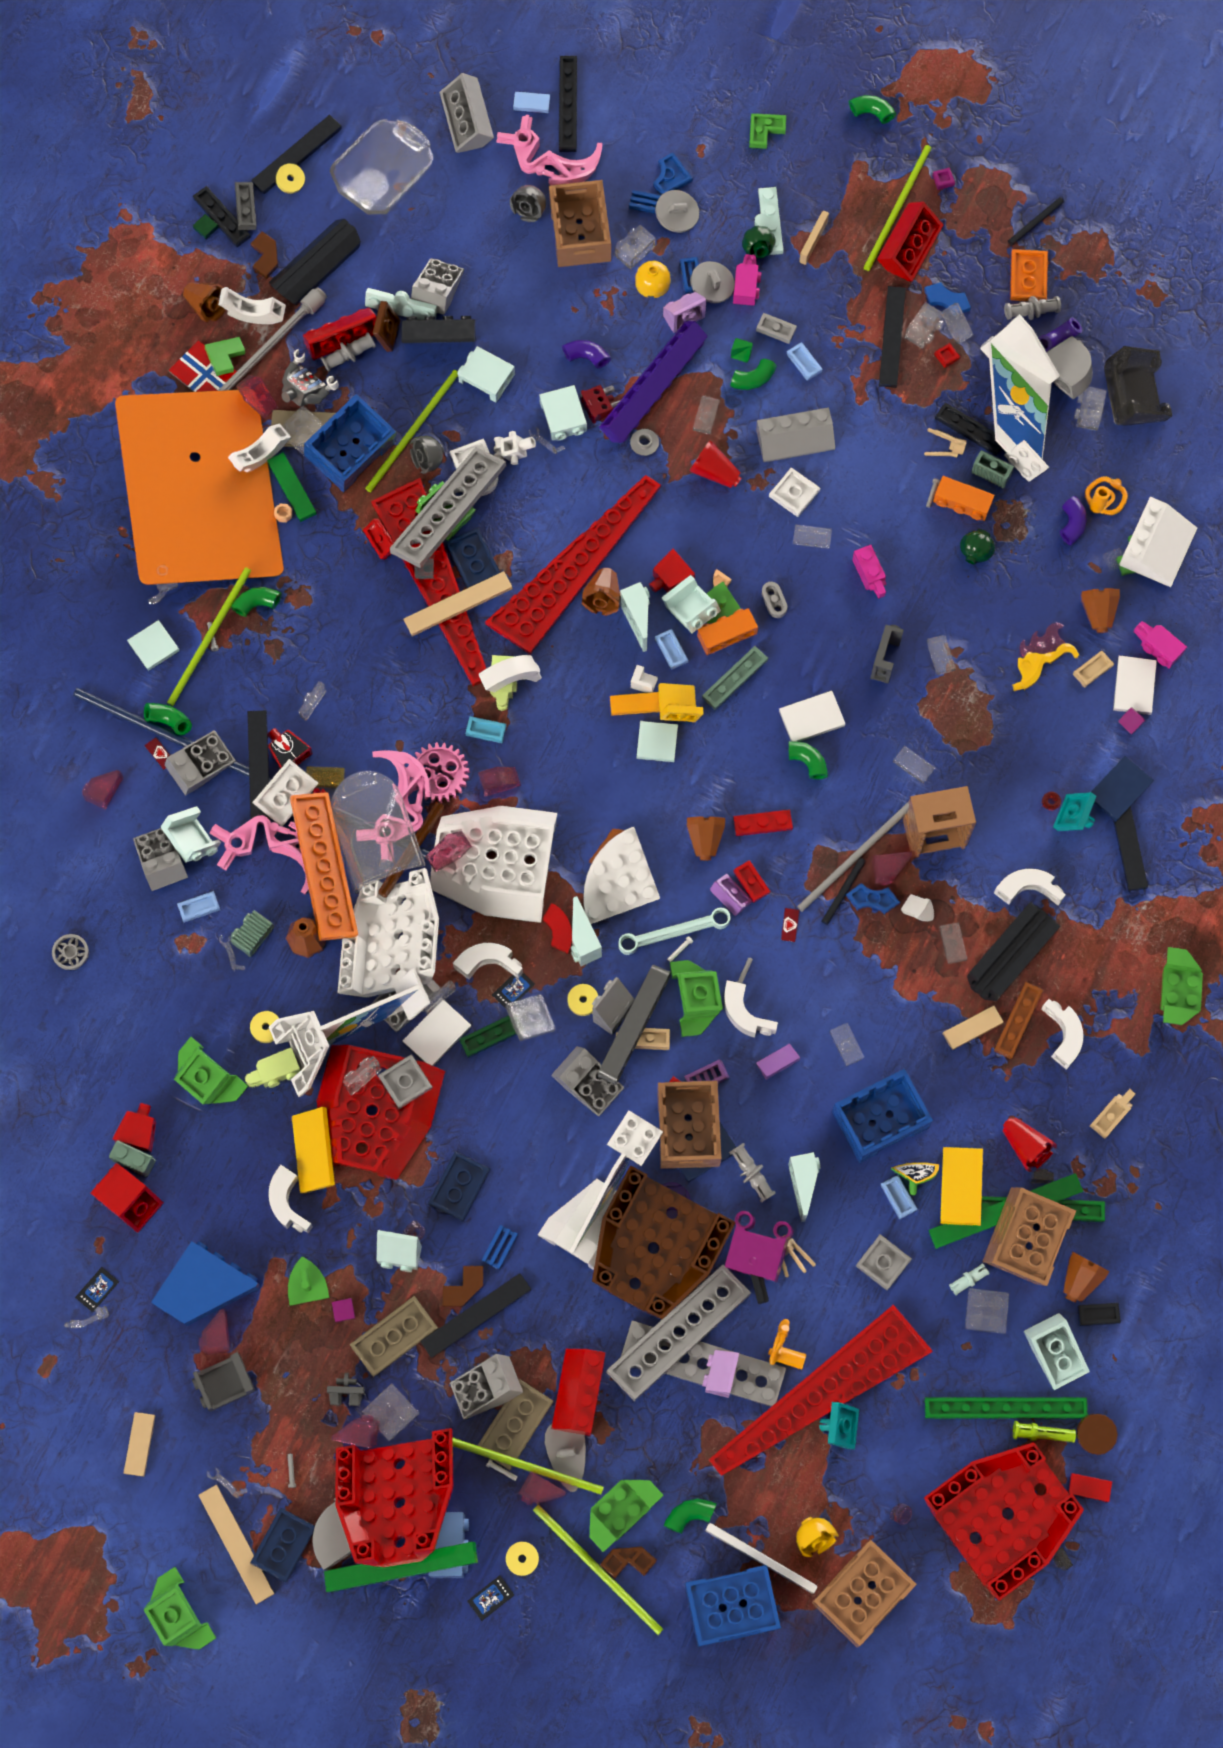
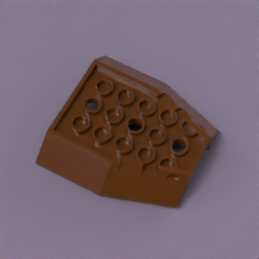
M630 1165L602 1217L592 1282L641 1311L663 1319L709 1275L735 1225V1221L720 1213H713L647 1177L648 1174ZM670 1207L677 1210V1217L674 1219L669 1218L666 1214L667 1209ZM656 1243L659 1246L658 1253L651 1254L648 1251V1245ZM632 1278H637L640 1281L639 1289L635 1290L630 1287L629 1282Z

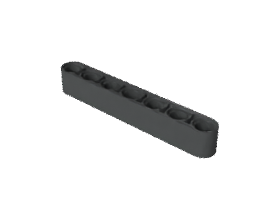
M654 964L651 966L598 1072L599 1078L615 1085L618 1083L669 981L670 971Z

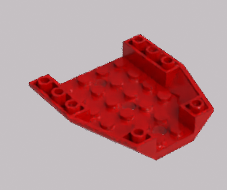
M332 1045L317 1098V1108L325 1107L327 1109L332 1164L338 1167L345 1165L377 1173L378 1176L397 1180L432 1126L445 1071L416 1060L433 1088L399 1109L377 1076V1071L381 1068L389 1069L405 1059L404 1057L352 1045ZM370 1106L378 1108V1112L373 1116L367 1114V1109ZM359 1144H366L368 1150L360 1154L357 1152V1146Z
M452 1428L432 1431V1439L362 1451L356 1445L336 1448L335 1506L354 1562L377 1567H389L423 1561L435 1550L453 1490ZM405 1461L401 1469H396L398 1462ZM405 1499L403 1507L397 1508V1502ZM404 1538L405 1544L398 1548L397 1542Z
M1034 1442L972 1461L924 1497L934 1518L982 1584L998 1601L1049 1564L1084 1511L1074 1495L1066 1491L1044 1461L1046 1460L1045 1456ZM1036 1484H1042L1045 1487L1044 1495L1040 1496L1035 1493L1034 1488ZM1004 1508H1010L1013 1511L1012 1519L1006 1520L1002 1516ZM972 1532H977L980 1535L981 1541L978 1544H973L970 1541V1534Z

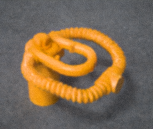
M1103 476L1087 486L1085 498L1092 512L1115 515L1124 508L1128 499V493L1121 486V480ZM1105 481L1116 490H1120L1122 500L1117 508L1113 510L1106 509L1114 502L1115 494L1105 486L1098 487L1091 499L1090 492L1097 484Z
M783 1319L778 1326L773 1348H770L768 1355H770L769 1362L771 1365L778 1362L802 1370L806 1354L782 1347L786 1340L785 1338L788 1336L790 1324L788 1319Z

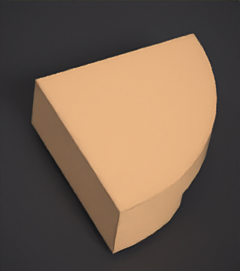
M716 569L713 576V586L724 582L726 587H728L732 579Z

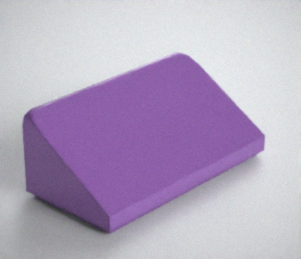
M727 874L715 881L710 888V891L734 916H737L753 902Z
M788 1044L756 1064L767 1080L798 1062L800 1057L793 1047Z

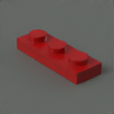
M790 810L733 816L736 836L793 829Z

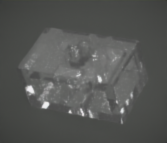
M639 225L636 229L633 228L624 240L621 239L615 245V257L631 270L655 248L656 238Z
M925 302L906 329L905 339L923 349L926 344L932 342L935 336L934 332L936 330L939 331L943 326L944 321L942 319L944 313Z
M1088 386L1078 396L1077 403H1080V408H1076L1074 419H1077V427L1098 430L1107 390Z

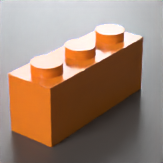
M942 476L933 502L940 507L953 509L956 513L967 514L975 520L985 521L993 502L994 494Z
M749 608L745 610L739 609L729 617L723 616L717 619L715 623L704 624L698 629L697 637L706 655H709L758 633V626Z

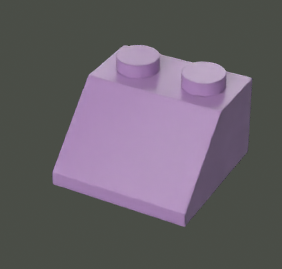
M693 292L685 294L681 299L669 302L663 307V317L673 333L677 332L685 321L697 322L705 318L706 299L700 294Z
M715 1350L714 1355L709 1354L707 1366L711 1368L709 1375L705 1374L702 1385L706 1387V1393L729 1398L739 1353Z

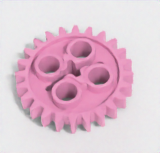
M436 742L434 748L428 744L427 750L421 747V754L415 752L417 760L421 765L429 767L424 769L427 774L431 775L429 781L432 803H434L436 798L439 799L440 803H442L443 798L449 802V796L456 798L455 792L462 794L461 787H467L465 781L469 780V776L466 774L470 773L469 768H466L468 761H463L465 755H459V749L453 751V745L446 748L445 743H443L442 747H439L438 742ZM432 758L439 759V761L435 764L430 762ZM449 766L456 767L454 771L447 770ZM441 782L448 783L444 788L438 786ZM418 785V786L415 788V790H414V791L418 790V793H419V788H420L419 785ZM423 788L422 794H424V800L426 801L429 797L425 796V788Z

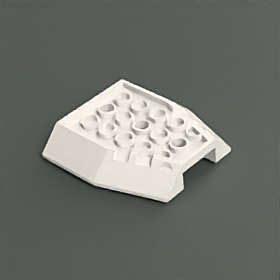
M497 806L442 816L437 828L431 866L430 884L432 891L485 916L541 923L557 813ZM451 846L459 848L457 854H450L448 850ZM489 851H495L497 857L495 859H488L486 854ZM527 856L535 858L533 864H526L524 860Z
M426 868L409 872V881L395 884L387 898L378 894L383 884L379 880L362 885L353 909L358 936L343 938L338 982L339 994L372 997L395 991L393 985L413 968H415L420 977L422 985L431 983L435 972L439 916Z

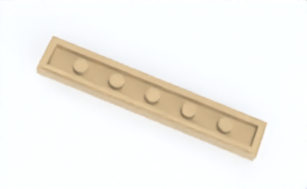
M503 571L404 618V622L411 636H415L512 590V585Z
M215 1485L199 1494L198 1496L255 1604L257 1605L274 1595L275 1593L264 1572L250 1564L254 1554L218 1486Z

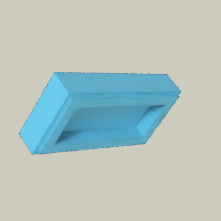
M470 716L465 734L474 738L503 743L507 724Z

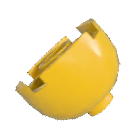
M648 261L638 268L635 276V286L640 294L645 297L654 296V298H658L669 290L671 283L670 272L664 264L658 261Z
M812 1517L805 1519L801 1523L802 1525L796 1534V1543L804 1557H812L811 1553L817 1550L818 1554L823 1553L835 1544V1536L838 1537V1533L829 1521L824 1518L812 1519Z

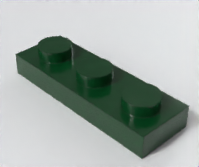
M510 1014L460 1038L459 1041L469 1058L521 1032L513 1015Z

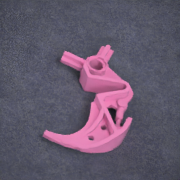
M529 115L522 116L521 128L515 134L497 133V143L514 145L516 156L523 172L551 177L548 182L550 185L586 181L595 172L601 157L602 143H597L594 153L586 159L569 160L549 150L530 163L540 147L539 137L531 130L533 118L529 117ZM545 165H552L560 175L546 170Z
M390 750L372 752L373 757L388 759L396 767L399 783L395 802L415 819L414 822H408L383 815L376 823L375 829L357 830V841L376 840L381 845L382 862L390 863L393 862L392 844L416 832L423 825V818L420 814L423 810L421 806L423 788H425V796L431 797V787L424 767L410 754ZM419 785L416 803L409 804V795ZM384 830L391 831L388 837H382L381 833Z
M261 815L252 818L232 833L217 824L212 827L209 833L225 843L226 851L217 863L223 870L227 871L236 855L241 857L252 854L257 827L259 824H262L265 828L269 850L293 858L302 866L305 872L301 850L296 848L299 840L294 822H290L288 826L296 830V832L279 826L275 822L271 823L267 817ZM277 832L294 835L296 839L281 842L274 836ZM236 839L242 841V845L239 848L232 846V842ZM307 878L301 890L303 894H306L309 890Z

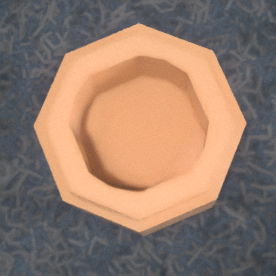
M279 504L275 507V518L279 522L287 523L292 519V508L288 504Z

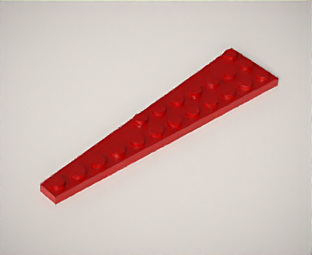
M645 475L611 509H608L598 521H595L586 532L579 535L546 568L542 569L530 583L528 582L517 595L510 598V601L505 606L498 609L486 620L485 625L531 655L661 488V484Z
M421 478L371 501L375 512L393 542L400 537L418 515L415 511L418 506L417 501L422 495L426 496ZM424 531L422 534L427 535L432 531ZM443 542L421 568L403 560L428 607L460 592ZM413 544L411 547L416 548L419 547L421 544ZM467 611L438 625L471 685L474 687L482 683L478 674L487 668Z
M892 1305L708 1461L720 1476H723L830 1413L832 1402L843 1404L849 1402L933 1351L899 1310Z

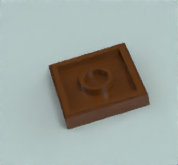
M381 301L373 335L387 352H392L401 320L387 301Z

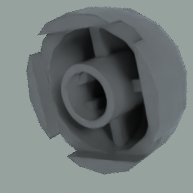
M533 185L519 187L509 200L513 213L523 216L520 219L527 222L537 221L546 208L544 193Z
M419 436L411 440L410 444L413 443V448L410 449V454L417 469L420 467L423 470L421 471L422 474L436 470L443 460L444 448L442 444L432 436Z

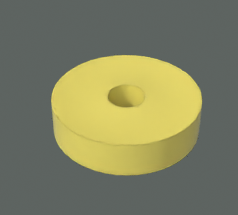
M295 164L281 166L276 174L277 186L281 191L288 194L300 191L305 182V175L302 169ZM291 176L293 181H289L287 177Z
M587 984L574 986L568 994L570 1010L579 1016L592 1014V1003L598 996V993L592 986ZM585 997L587 1001L582 1003L580 998Z
M269 1011L256 1014L250 1023V1031L253 1037L261 1043L273 1042L274 1039L270 1030H263V1026L265 1024L270 1026L279 1017Z
M517 1542L508 1549L506 1564L512 1573L526 1576L531 1574L538 1566V1552L530 1543ZM520 1555L526 1556L524 1563L519 1562L518 1558Z

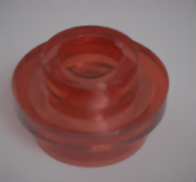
M1047 792L1042 798V805L1047 810H1056L1061 804V798L1055 792ZM1048 800H1054V804H1050Z

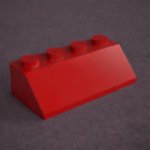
M924 201L908 203L877 260L888 272L912 282L941 231L943 223Z
M370 308L360 309L352 315L343 316L335 322H329L318 329L307 331L306 334H303V339L312 360H317L334 353L336 350H340L341 342L347 346V342L351 344V342L366 336L367 332H369L371 337L374 336L373 329L376 315Z
M566 1349L551 1429L587 1436L592 1435L605 1362V1352L589 1349Z

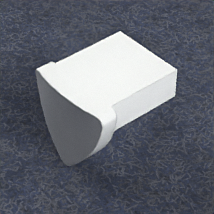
M910 894L901 908L904 914L921 921H932L934 919L933 905L928 898L923 899Z

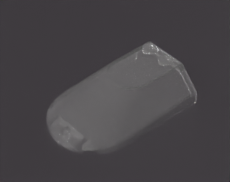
M383 119L373 123L332 164L329 171L338 192L366 214H388L428 171L433 160V153H431L429 140L415 126L401 120L393 122Z
M360 771L345 778L333 794L331 808L341 854L354 893L359 894L360 890L366 885L399 871L425 866L402 796L395 783L387 776L375 771Z

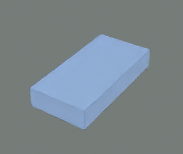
M515 92L513 110L549 113L550 94Z
M802 342L787 351V356L807 381L822 372L823 369Z
M672 629L655 636V640L671 670L688 663V658Z
M214 891L177 903L184 923L220 910Z
M899 1175L881 1183V1187L899 1219L918 1210Z

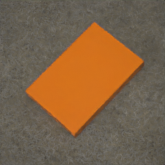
M1012 249L1010 300L1028 301L1031 296H1035L1038 300H1047L1048 251Z

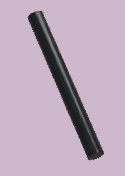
M1060 197L1012 236L1008 243L1013 246L1063 204V199Z
M859 858L823 917L822 923L828 925L866 863L863 858Z

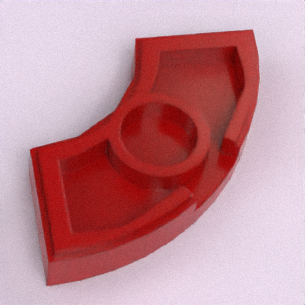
M551 903L543 917V922L549 925L552 931L551 946L568 954L572 945L571 925L565 913L555 904Z

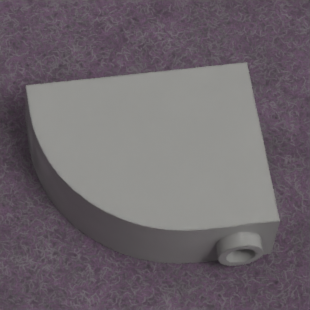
M1071 336L1046 352L1060 375L1053 383L1072 399L1082 394L1090 385L1093 377L1091 355L1084 344Z
M335 1502L320 1515L313 1532L314 1552L318 1562L325 1571L351 1554Z

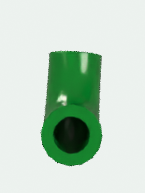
M862 95L849 100V107L855 117L864 113H871L876 115L882 124H886L896 117L894 108L880 97Z
M761 359L759 365L753 371L743 372L735 370L730 387L741 390L759 388L771 379L777 365L769 359Z
M267 587L251 588L241 593L233 602L231 609L243 617H247L249 612L257 606L264 605L275 609L280 602L282 593Z
M146 703L144 706V718L148 722L166 724L178 735H185L192 728L189 718L174 707L159 703Z
M788 741L789 760H799L805 763L808 767L810 779L819 780L828 777L825 759L816 748L804 742Z
M698 1498L686 1500L672 1509L663 1526L682 1534L687 1523L692 1520L699 1519L709 1523L716 1503Z

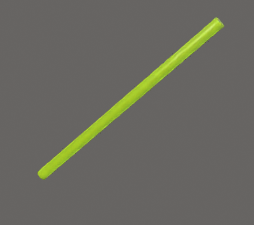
M925 145L863 267L865 270L870 271L931 151L929 145Z
M457 370L452 371L365 489L368 492L373 491L458 377Z
M245 567L168 699L167 703L174 706L250 575L251 570Z
M453 1438V1447L600 1495L602 1494L603 1486Z
M539 1504L533 1509L657 1635L663 1631V1628Z

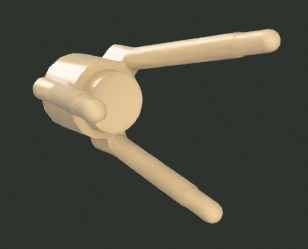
M931 428L927 429L928 432L951 441L949 449L952 452H925V456H952L957 458L958 454L963 455L966 440L952 437Z
M791 1238L785 1255L790 1253L802 1272L806 1273V1269L793 1251L794 1248L813 1267L816 1264ZM783 1260L782 1269L785 1277H789L785 1261Z

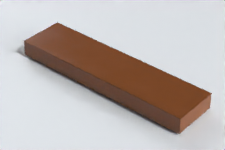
M1028 982L1024 983L994 1052L1009 1059L1013 1058L1043 989Z

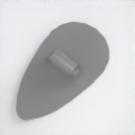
M551 1424L545 1433V1446L554 1471L582 1480L585 1468V1435L551 1429ZM561 1482L562 1485L570 1492H575L579 1488Z

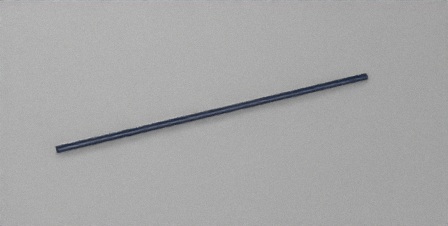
M76 688L73 696L182 747H186L194 742L153 722H148L144 718L80 688ZM235 761L227 767L249 777L248 766ZM331 805L333 817L361 830L375 829V825ZM385 830L381 833L382 837L390 835V832ZM402 838L393 845L405 850L410 842ZM419 847L415 854L432 862L433 852Z

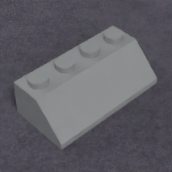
M461 73L439 92L457 153L482 148L494 138L478 78Z
M829 407L757 420L756 432L763 462L835 450L833 423Z

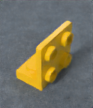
M666 683L658 685L660 720L696 722L703 715V707H696L695 686Z

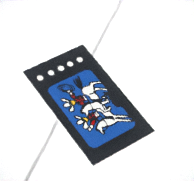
M524 973L519 979L512 975L492 996L508 1011L535 983Z
M101 1267L75 1298L93 1313L119 1281Z
M499 1575L467 1602L481 1621H483L511 1599L514 1594Z

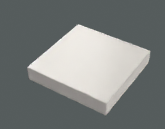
M790 468L769 493V497L799 517L820 492L821 488L793 468Z

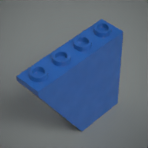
M191 1241L151 1303L184 1325L189 1326L260 1288L259 1283H257L258 1278L250 1273L247 1275L240 1272L242 1268L233 1262L230 1265L224 1262L225 1258L219 1253L211 1254L207 1251L208 1247L198 1241L196 1244Z

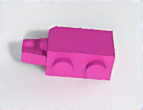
M745 254L743 263L736 267L733 304L754 306L755 299H759L760 288H756V285L761 281V272H758L755 255Z
M872 545L855 550L852 560L867 590L870 589V591L874 590L878 599L884 597L886 594L884 588L886 576Z
M1142 621L1134 629V633L1142 640L1141 646L1144 651L1152 654L1157 658L1159 664L1166 666L1168 669L1174 665L1187 649V646L1162 625H1156L1152 628Z

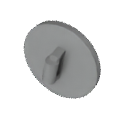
M680 190L667 191L660 196L656 203L655 213L658 221L663 227L672 232L682 233L689 231L698 221V205L694 198L686 192Z
M703 262L693 270L691 275L693 291L705 297L707 302H724L734 291L735 281L733 275L720 263Z

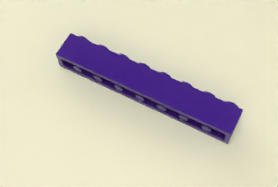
M685 321L599 426L611 442L622 443L628 439V434L632 429L639 425L641 418L649 413L650 407L654 402L661 398L662 392L670 387L675 376L682 372L684 365L692 360L693 354L697 349L704 345V341L708 336L696 321Z

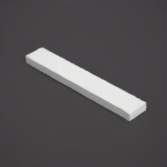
M712 1523L708 1524L705 1531L760 1564L767 1565V1568L814 1594L817 1589V1585Z

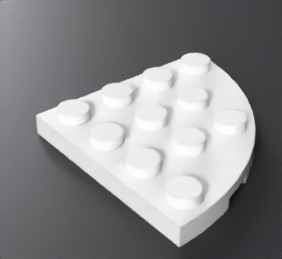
M634 827L621 832L611 839L599 851L589 868L584 885L583 906L590 924L660 899Z

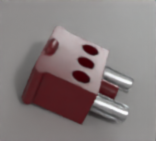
M598 385L586 391L581 390L580 400L592 423L595 424L596 421L606 418L620 402L619 400L610 404L611 401H614V397L612 394L606 396V394L614 392L613 386L603 389L601 385Z

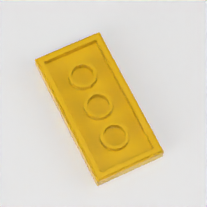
M320 1107L293 1115L292 1123L300 1193H308L335 1185L327 1109Z
M943 1147L941 1224L981 1226L983 1149Z

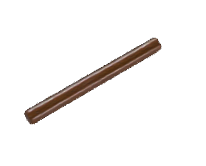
M438 802L434 804L423 821V825L417 830L380 887L379 895L384 898L388 897L443 812L444 806Z

